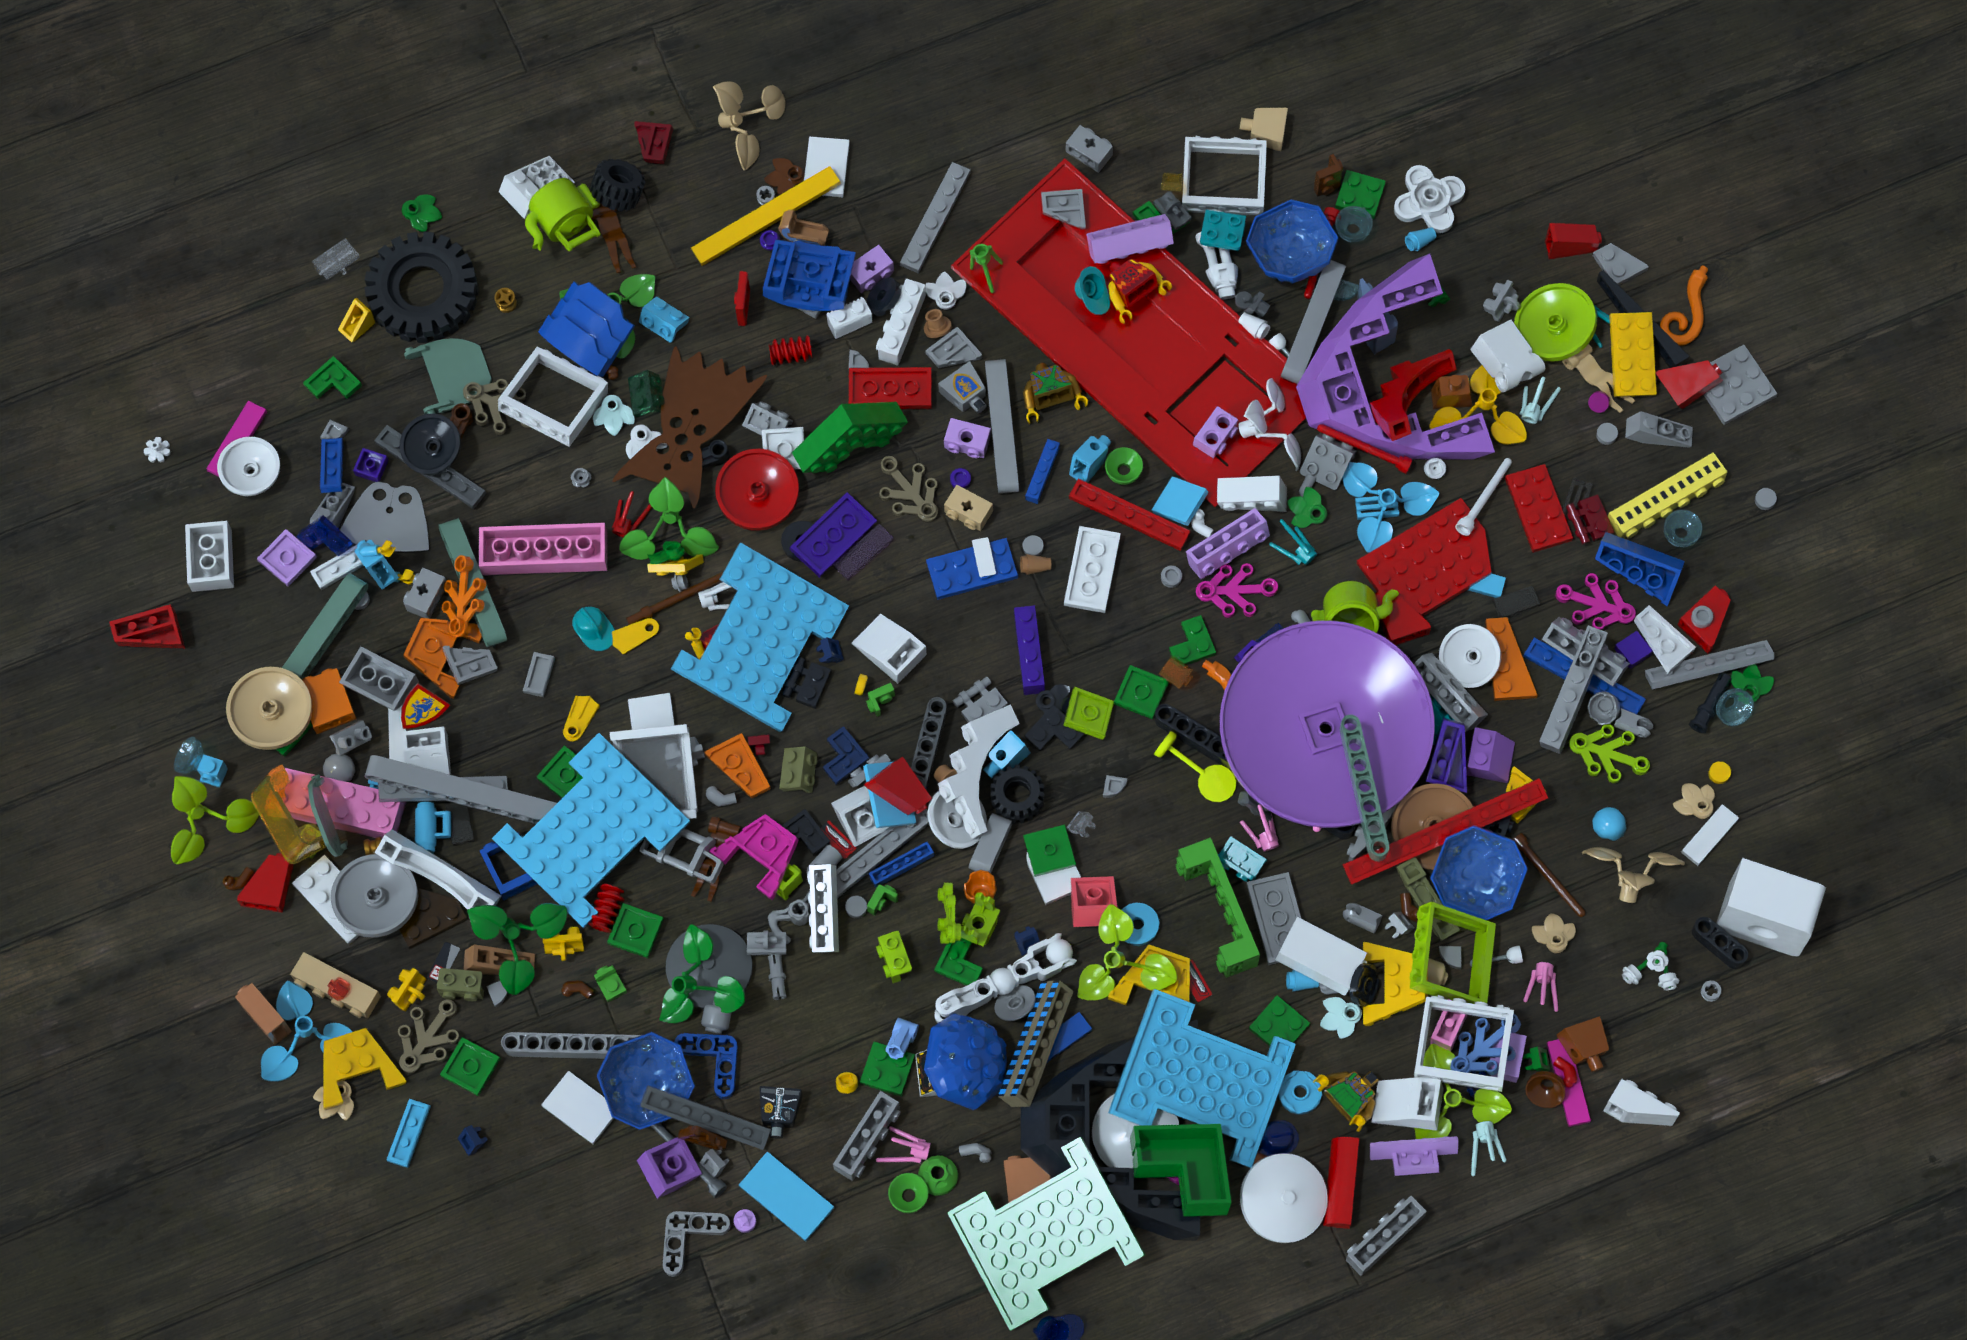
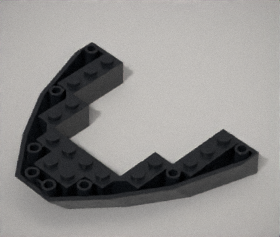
M1198 1019L1189 1021L1188 1026L1198 1029ZM1136 1036L1107 1044L1060 1072L1035 1093L1030 1107H1021V1150L1052 1178L1071 1168L1061 1147L1082 1137L1089 1149V1086L1118 1087ZM1098 1167L1130 1225L1172 1240L1197 1241L1200 1236V1216H1183L1180 1191L1134 1190V1168Z

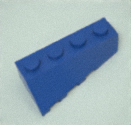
M1605 532L1595 557L1597 561L1615 573H1620L1632 584H1637L1646 590L1647 594L1655 596L1666 606L1669 604L1685 562Z

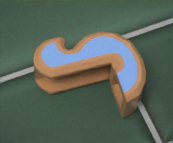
M787 210L783 213L779 232L785 239L791 242L797 239L805 243L825 246L829 234L827 226L796 219L795 210Z

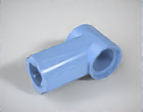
M899 1017L897 1018L892 1036L886 1046V1052L891 1058H903L909 1044L915 1040L919 1028L918 1024Z

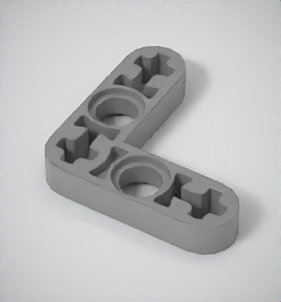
M681 1211L670 1213L667 1216L663 1253V1269L665 1273L675 1277L683 1271L686 1234L724 1235L731 1227L729 1218L721 1213ZM675 1217H679L680 1221L686 1222V1217H689V1229H686V1224L681 1223L675 1228L673 1223L670 1222L674 1221ZM695 1218L704 1219L705 1224L701 1229H695L692 1226ZM708 1218H711V1223H718L719 1219H723L726 1226H722V1229L719 1230L716 1225H710L711 1230H707L709 1226ZM673 1238L681 1241V1246L677 1250L669 1248V1241ZM668 1253L675 1255V1262L679 1265L674 1271L667 1267V1265L672 1263V1256H667Z

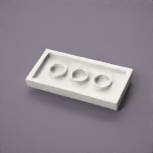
M1079 526L1064 606L1105 613L1121 533Z
M324 855L292 884L345 942L350 945L359 935L344 928L335 916L331 905V890L340 871Z

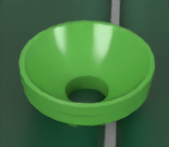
M1126 447L1117 448L1109 453L1106 458V473L1115 483L1123 485L1133 483L1142 473V458L1133 449ZM1125 465L1129 467L1130 472L1127 475H1121L1118 473V468Z
M937 1155L928 1158L922 1163L918 1172V1176L927 1184L928 1194L934 1196L948 1194L954 1189L958 1181V1171L955 1164L944 1156ZM935 1167H941L944 1170V1176L940 1179H935L932 1177L931 1171Z
M901 1174L893 1179L889 1186V1200L898 1211L909 1214L915 1213L923 1208L927 1202V1184L916 1174ZM912 1190L915 1193V1199L911 1202L904 1201L902 1198L904 1191Z

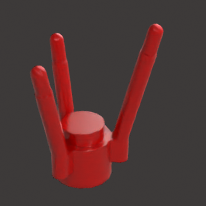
M633 491L629 494L622 517H620L623 501L621 499L618 501L615 521L612 526V532L622 538L627 533L636 530L652 508L649 504L632 526V521L626 517L634 495Z

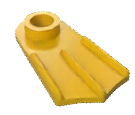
M648 618L612 631V645L624 655L655 636L659 631V625L656 620ZM652 625L653 630L646 631V627Z
M575 696L563 729V735L568 741L574 742L581 738L600 707L590 696ZM574 728L576 733L569 734V730Z

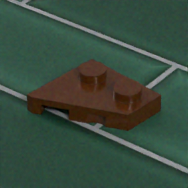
M688 1126V1128L679 1130L678 1139L715 1151L726 1149L727 1140L720 1137L721 1135L710 1132L700 1126Z

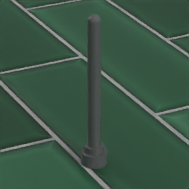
M660 1122L651 1125L666 1142L674 1139ZM695 1159L702 1173L700 1177L708 1184V1192L714 1198L719 1197L726 1190L727 1185L721 1179H714Z

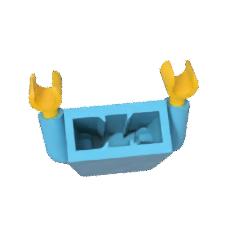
M362 540L357 544V549L354 552L381 589H384L392 582H399L400 580L407 585L413 582L415 577L413 571L405 569L403 575H401L400 572L394 571L384 556L390 557L396 547H391V541L386 540L381 547L380 545H375L372 540Z

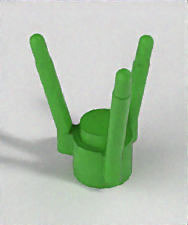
M978 244L973 250H970V269H974L975 261L982 265L990 292L994 293L987 264L991 259V255L1000 264H1003V261L993 251L991 245Z

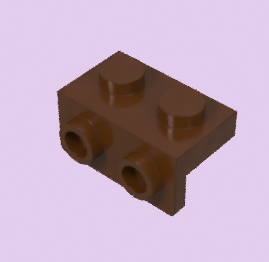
M1334 154L1329 156L1328 167L1316 172L1314 191L1317 197L1329 195L1340 187L1343 165L1340 159H1336Z

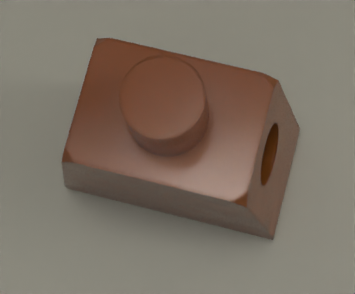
M1467 375L1439 377L1431 389L1433 409L1473 406Z
M1600 1016L1567 1027L1557 1034V1038L1574 1064L1577 1065L1587 1061L1591 1072L1603 1068L1599 1057L1609 1051V1046Z

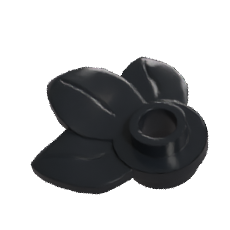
M1058 684L1050 691L1040 692L1036 697L1037 707L1045 714L1052 705H1055L1066 716L1070 698L1067 697L1070 687ZM1044 698L1051 700L1049 705L1043 704Z

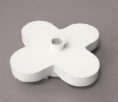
M1422 165L1411 167L1407 171L1405 184L1409 192L1399 196L1395 201L1394 213L1396 217L1404 222H1412L1423 218L1428 228H1433L1436 233L1447 232L1452 227L1454 221V214L1450 206L1463 199L1465 193L1464 183L1455 176H1447L1440 180L1434 178L1430 169Z

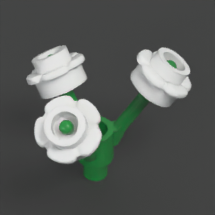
M1660 942L1654 952L1648 954L1647 960L1637 968L1632 964L1624 967L1623 979L1628 984L1633 983L1637 985L1638 981L1642 978L1640 971L1648 966L1651 970L1657 972L1664 971V974L1659 976V987L1666 991L1675 989L1679 979L1675 973H1669L1667 944Z

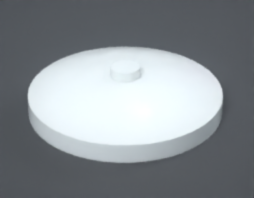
M1113 1094L1104 1101L1095 1115L1092 1126L1093 1143L1099 1157L1108 1167L1133 1168L1134 1156H1132L1130 1136L1133 1126L1140 1125L1108 1113L1115 1095ZM1157 1109L1152 1125H1179L1177 1116Z
M1282 1153L1265 1157L1250 1168L1242 1182L1240 1204L1244 1218L1258 1235L1273 1242L1289 1243L1306 1238L1321 1224L1327 1209V1189L1321 1174L1309 1161L1297 1155Z

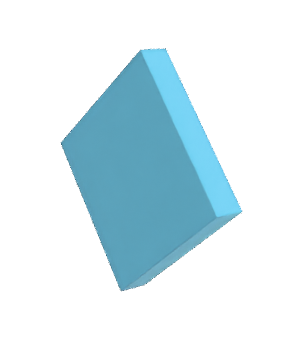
M1172 476L1152 511L1156 515L1188 526L1206 498L1208 491L1206 488Z

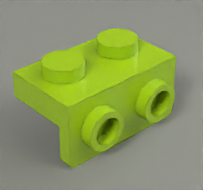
M894 931L878 937L879 945L876 946L879 958L884 957L886 963L883 966L886 978L891 977L892 983L901 981L900 975L912 971L899 931Z

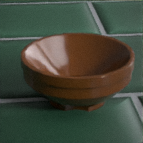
M1540 1071L1529 1078L1525 1091L1528 1099L1533 1104L1543 1108H1553L1563 1102L1566 1087L1558 1075L1548 1071ZM1544 1079H1549L1553 1082L1554 1085L1552 1087H1546L1542 1084L1541 1081Z

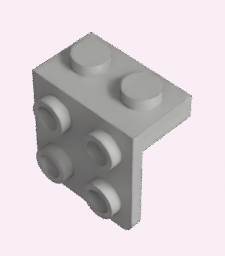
M1320 433L1315 436L1300 469V473L1305 477L1306 475H1312L1316 478V482L1335 490L1339 487L1350 461L1354 459L1357 450L1353 449V446L1340 443L1334 440L1335 438Z

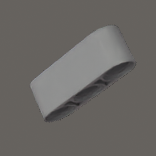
M994 813L991 814L986 825L988 831L982 834L971 858L969 869L992 872L1011 829L1012 820Z

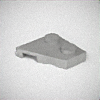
M1082 189L1041 192L1044 215L1080 229L1086 228Z
M1612 243L1596 250L1592 255L1600 268L1618 285L1648 270L1647 264Z
M958 327L925 350L926 355L938 368L982 359L980 351Z
M443 646L442 650L457 685L491 674L498 669L490 650H474L466 647L457 649Z

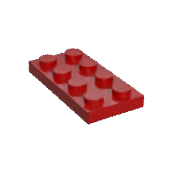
M931 367L849 368V404L897 402L900 409H931Z
M1545 464L1505 476V481L1533 553L1573 540Z

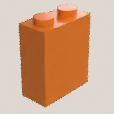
M337 668L326 669L317 676H308L302 679L311 695V723L316 734L357 719L345 686L339 683L341 675Z

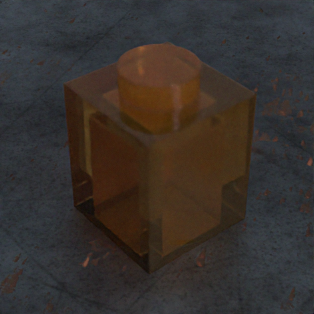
M1173 655L1159 673L1160 676L1177 688H1180L1182 685L1186 687L1193 678L1190 675L1192 669Z

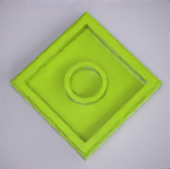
M1074 687L1063 726L1103 740L1106 735L1114 701Z

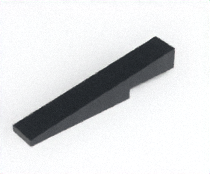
M1604 270L1599 272L1597 282L1619 313L1645 312ZM1652 319L1654 347L1668 367L1673 368L1687 365L1690 356Z

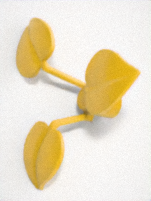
M1483 365L1473 373L1470 380L1472 391L1480 394V396L1467 414L1461 418V413L1456 408L1443 407L1435 413L1429 425L1430 429L1467 418L1477 407H1480L1483 410L1492 409L1496 422L1491 426V434L1499 443H1521L1527 438L1526 429L1517 415L1511 412H1503L1500 418L1497 416V406L1494 403L1501 391L1496 385L1495 377L1492 378Z

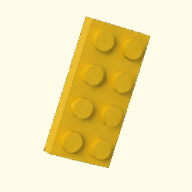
M1652 312L1610 314L1614 397L1656 395Z

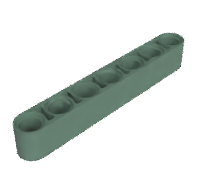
M457 518L439 524L438 527L453 566L456 558L460 555L470 557L474 562L473 569L468 573V591L475 578H484L461 522ZM455 569L458 579L460 581V572H458ZM486 586L484 591H477L471 601L473 599L484 601V609L481 612H475L473 616L486 647H490L507 641V637Z
M351 573L347 574L282 668L293 672L301 680L308 677L367 592L368 584Z
M1346 715L1340 724V736L1368 855L1372 860L1382 861L1388 854L1389 842L1361 723L1355 715ZM1351 723L1355 726V729L1347 730L1344 725ZM1352 743H1356L1359 745L1360 749L1357 751H1353L1350 749L1349 745ZM1362 764L1365 770L1357 771L1354 765ZM1366 784L1370 790L1363 792L1359 789V785ZM1370 804L1374 807L1375 810L1373 812H1367L1364 810L1363 806ZM1376 825L1379 828V832L1373 833L1368 827ZM1376 845L1382 846L1384 852L1378 854L1373 850V847Z

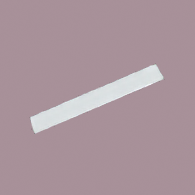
M402 706L395 711L388 708L389 759L405 763L402 732L406 731V729H403L401 722Z

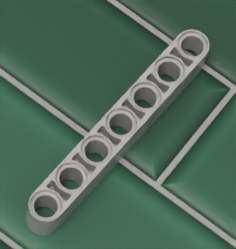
M1331 260L1330 264L1322 270L1280 376L1281 378L1298 384L1303 376L1346 265Z
M1006 359L985 361L998 494L1019 492Z
M510 1032L502 1037L501 1045L505 1053L512 1057L604 1059L611 1046L641 1035ZM510 1041L518 1042L516 1047L512 1049L507 1048V1044ZM532 1041L539 1042V1046L537 1048H528L529 1044ZM553 1042H560L561 1045L558 1049L553 1050L550 1048ZM575 1042L583 1043L579 1050L572 1049V1045ZM601 1042L605 1044L601 1050L593 1049L596 1043Z

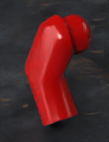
M1558 1056L1553 1065L1563 1071V1082L1566 1087L1571 1088L1578 1079L1575 1067Z

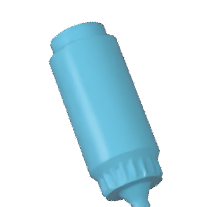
M420 802L415 809V844L433 854L435 852L436 839L451 837V812H437L434 803ZM437 817H443V833H437Z

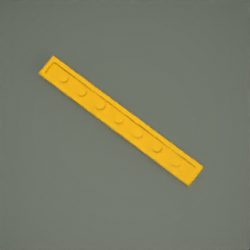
M831 166L691 247L692 252L703 266L781 220L785 211L800 209L839 186L841 182Z

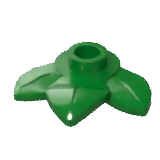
M419 195L415 200H409L403 204L402 214L406 219L410 220L414 229L426 232L427 223L436 222L442 218L440 211L433 206L436 199L434 196ZM409 207L415 208L416 211H410Z
M1305 487L1303 497L1296 496L1287 501L1291 511L1296 514L1291 522L1294 526L1306 528L1311 523H1322L1327 517V510L1321 504L1320 494L1311 487ZM1316 509L1320 511V515L1317 517L1312 514Z
M665 541L662 551L648 555L651 560L650 564H660L668 560H679L685 553V549L679 542Z
M1756 664L1748 666L1743 674L1733 671L1731 675V683L1738 690L1739 698L1745 703L1756 702L1760 695L1769 693L1774 683V678L1771 676L1761 677ZM1745 692H1752V696H1747Z

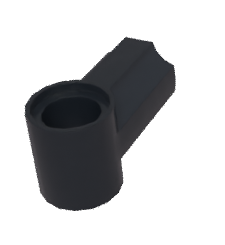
M715 440L710 446L701 449L702 469L714 464H725L730 459L728 447L722 440ZM724 450L721 455H715L716 451ZM693 453L687 454L689 461L692 460Z

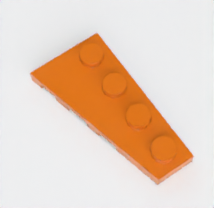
M1508 618L1486 619V629L1496 637L1501 649L1500 667L1492 678L1494 701L1537 698L1536 690Z

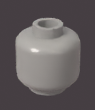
M713 1001V1005H706L704 1007L701 1024L706 1027L705 1031L722 1034V1031H726L729 1028L732 1013L721 1012V1008L715 1006Z

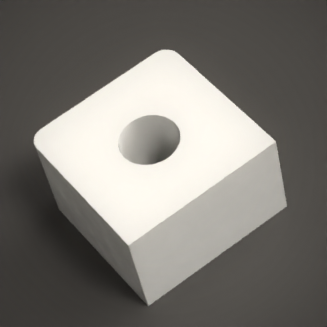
M1742 858L1729 882L1716 924L1731 936L1791 956H1799L1812 935L1826 887Z

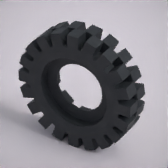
M424 231L423 237H419L417 232L407 233L408 240L404 241L400 236L392 239L393 246L389 248L384 245L378 250L380 257L372 258L369 263L371 271H366L365 275L367 286L364 287L365 294L375 320L381 327L385 326L387 333L394 337L399 334L400 339L411 342L412 337L416 338L417 343H428V337L431 336L434 337L435 341L444 339L443 333L446 331L452 335L459 330V322L465 324L471 317L469 310L474 311L477 303L475 296L478 295L477 277L468 254H464L463 248L458 243L452 244L450 238L444 235H440L437 239L434 232ZM416 267H429L436 270L441 275L444 283L441 296L434 303L423 307L408 304L399 292V284L402 277L409 270Z

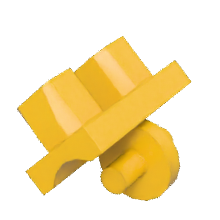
M579 927L568 928L565 935L558 933L552 938L543 939L545 954L561 955V961L567 960V954L584 951L582 933H580Z
M414 968L411 971L403 969L399 975L402 985L399 989L391 987L387 993V996L392 999L391 1001L405 1012L409 1005L413 1004L417 998L420 1000L425 998L421 991L424 988L423 984L426 978Z

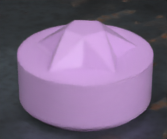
M747 1209L738 1211L734 1216L736 1229L743 1233L752 1231L756 1226L754 1213Z

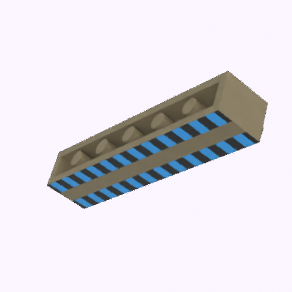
M1060 980L1041 981L1035 1004L1029 1013L998 1097L1011 1107H1030L1073 994V990Z

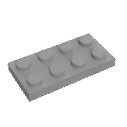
M1289 872L1249 881L1246 884L1268 965L1280 963L1275 959L1296 918H1301Z

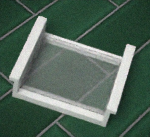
M687 724L610 732V740L613 741V747L688 819L697 818L698 807L691 741Z

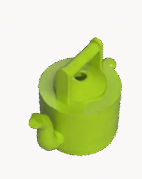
M559 178L544 185L534 194L529 202L530 213L525 219V227L534 238L533 249L538 248L541 251L544 242L537 223L551 241L561 242L569 252L582 243L600 236L599 230L591 219L593 209L598 208L600 203L596 201V198L592 197V192H590L586 184L576 187L568 178ZM587 224L591 228L590 231L567 241V239L579 233Z
M1356 581L1342 582L1333 586L1327 592L1323 601V610H1313L1311 612L1312 621L1346 622L1377 633L1379 620L1386 618L1392 613V601L1399 595V592L1393 589L1388 591L1382 599V605L1378 607L1376 595L1367 585Z

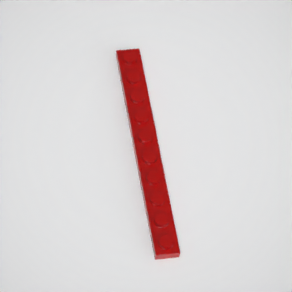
M1540 778L1535 779L1390 843L1388 854L1382 861L1372 860L1367 853L1342 864L1350 884H1354L1443 845L1445 838L1473 825L1480 828L1548 799V796ZM1380 847L1374 851L1381 854L1384 852V849Z

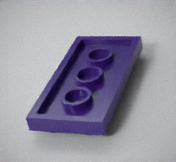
M847 492L792 544L789 550L820 578L876 524L877 520Z

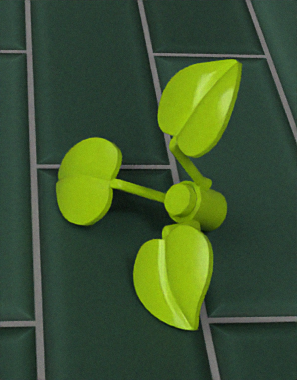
M175 776L172 803L177 810L188 815L187 820L190 822L192 831L183 829L174 837L171 846L173 863L182 864L192 861L203 852L205 846L204 839L201 835L195 834L196 828L193 820L200 819L204 812L222 820H227L226 828L229 831L241 833L254 825L260 814V808L247 799H237L228 806L227 816H223L201 804L207 797V790L200 781L190 777Z
M1110 904L1104 910L1099 922V936L1101 940L1106 944L1115 942L1114 947L1111 948L1112 951H1108L1104 956L1107 971L1098 964L1087 966L1080 975L1077 997L1084 1000H1100L1108 997L1115 987L1114 979L1109 976L1111 968H1120L1123 965L1144 969L1141 972V981L1150 990H1162L1176 983L1177 972L1172 962L1161 954H1150L1147 956L1145 965L1125 960L1124 954L1117 951V948L1120 944L1119 941H1126L1131 937L1134 924L1127 913Z
M1431 1044L1425 1053L1423 1066L1451 1070V1062L1456 1056L1449 1050L1436 1044ZM1444 1083L1447 1088L1444 1094L1446 1105L1439 1115L1437 1130L1414 1128L1416 1139L1448 1137L1452 1124L1449 1119L1443 1116L1449 1107L1456 1108L1461 1102L1475 1105L1472 1113L1479 1123L1491 1121L1495 1124L1511 1113L1512 1108L1508 1100L1498 1091L1479 1089L1475 1093V1101L1462 1098L1461 1093L1456 1089H1451L1449 1083Z

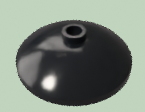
M424 414L415 418L406 426L400 438L402 459L412 470L424 475L438 474L448 469L457 459L461 448V438L457 427L451 420L439 414ZM437 445V449L432 451V447Z

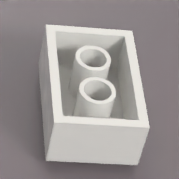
M218 521L185 525L187 583L192 592L234 588L232 529L228 522Z

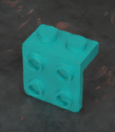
M1206 210L1200 244L1239 250L1244 235L1246 216Z

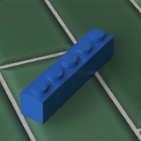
M1047 439L1026 492V501L1038 504L1060 449L1059 442Z
M925 842L870 872L869 878L875 888H877L879 884L883 885L934 857V852L929 843Z

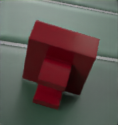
M770 734L748 736V744L755 745L756 755L765 754L764 744L770 743Z

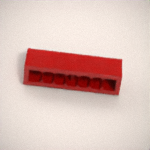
M1336 1137L1331 1140L1327 1181L1328 1203L1323 1226L1350 1229L1359 1138Z

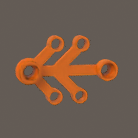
M460 555L456 558L454 564L455 569L460 572L459 593L457 591V582L447 580L444 583V591L448 592L453 602L444 601L442 604V611L451 620L449 631L455 637H463L468 630L469 620L475 612H481L484 609L483 600L473 599L471 601L477 591H484L486 588V581L484 579L475 578L472 586L467 591L468 573L473 569L474 562L470 557ZM471 601L469 609L465 612L466 606Z

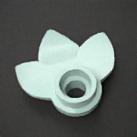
M616 395L606 396L602 401V406L595 410L593 415L594 425L604 424L607 431L613 436L618 434L623 423L634 424L635 421L632 409L622 404L621 399ZM611 401L616 403L613 409L608 407V403Z
M1339 997L1324 1000L1323 1005L1328 1013L1321 1020L1320 1026L1328 1031L1337 1030L1340 1039L1350 1036L1354 1031L1355 1023L1361 1019L1362 1012L1360 1007L1354 1003H1346ZM1353 1011L1355 1015L1348 1017L1346 1013Z

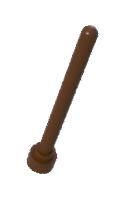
M1523 833L1517 835L1513 840H1515L1519 851H1522L1579 917H1584L1585 910L1529 848L1526 836Z

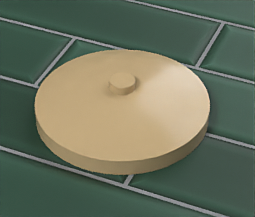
M279 667L255 669L241 677L231 689L226 704L227 719L235 735L245 744L263 750L278 749L294 742L306 730L312 716L311 695L305 683L289 670Z

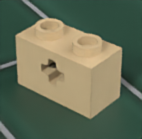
M956 485L944 504V512L950 519H958L964 522V525L969 529L981 531L993 512V503Z

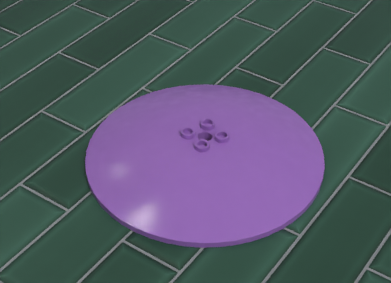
M1311 621L1292 625L1273 633L1255 645L1239 662L1224 691L1220 710V736L1230 769L1245 791L1260 805L1279 817L1294 823L1319 828H1338L1361 823L1339 728L1342 719L1346 715H1355L1360 720L1378 800L1383 814L1398 804L1412 790L1421 777L1429 760L1433 745L1434 712L1431 698L1422 676L1411 660L1396 645L1383 636L1358 625L1339 621ZM1351 723L1344 725L1347 730L1355 729V726ZM1328 724L1331 726L1332 731L1324 734L1320 731V726ZM1352 743L1349 745L1350 749L1353 751H1357L1360 749L1359 745L1356 743ZM1362 764L1354 765L1357 771L1365 770ZM1366 784L1359 785V789L1363 792L1370 790ZM1370 804L1363 806L1364 810L1367 812H1373L1375 810L1374 807Z

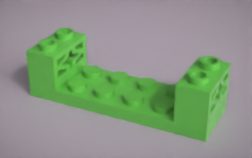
M1211 838L1179 849L1178 857L1176 858L1177 864H1175L1179 876L1183 875L1185 881L1209 873L1207 874L1211 886L1215 885L1217 890L1215 895L1218 904L1224 906L1225 913L1223 914L1228 925L1231 924L1234 931L1232 932L1234 942L1220 946L1218 955H1216V965L1219 972H1223L1227 978L1257 967L1260 956Z

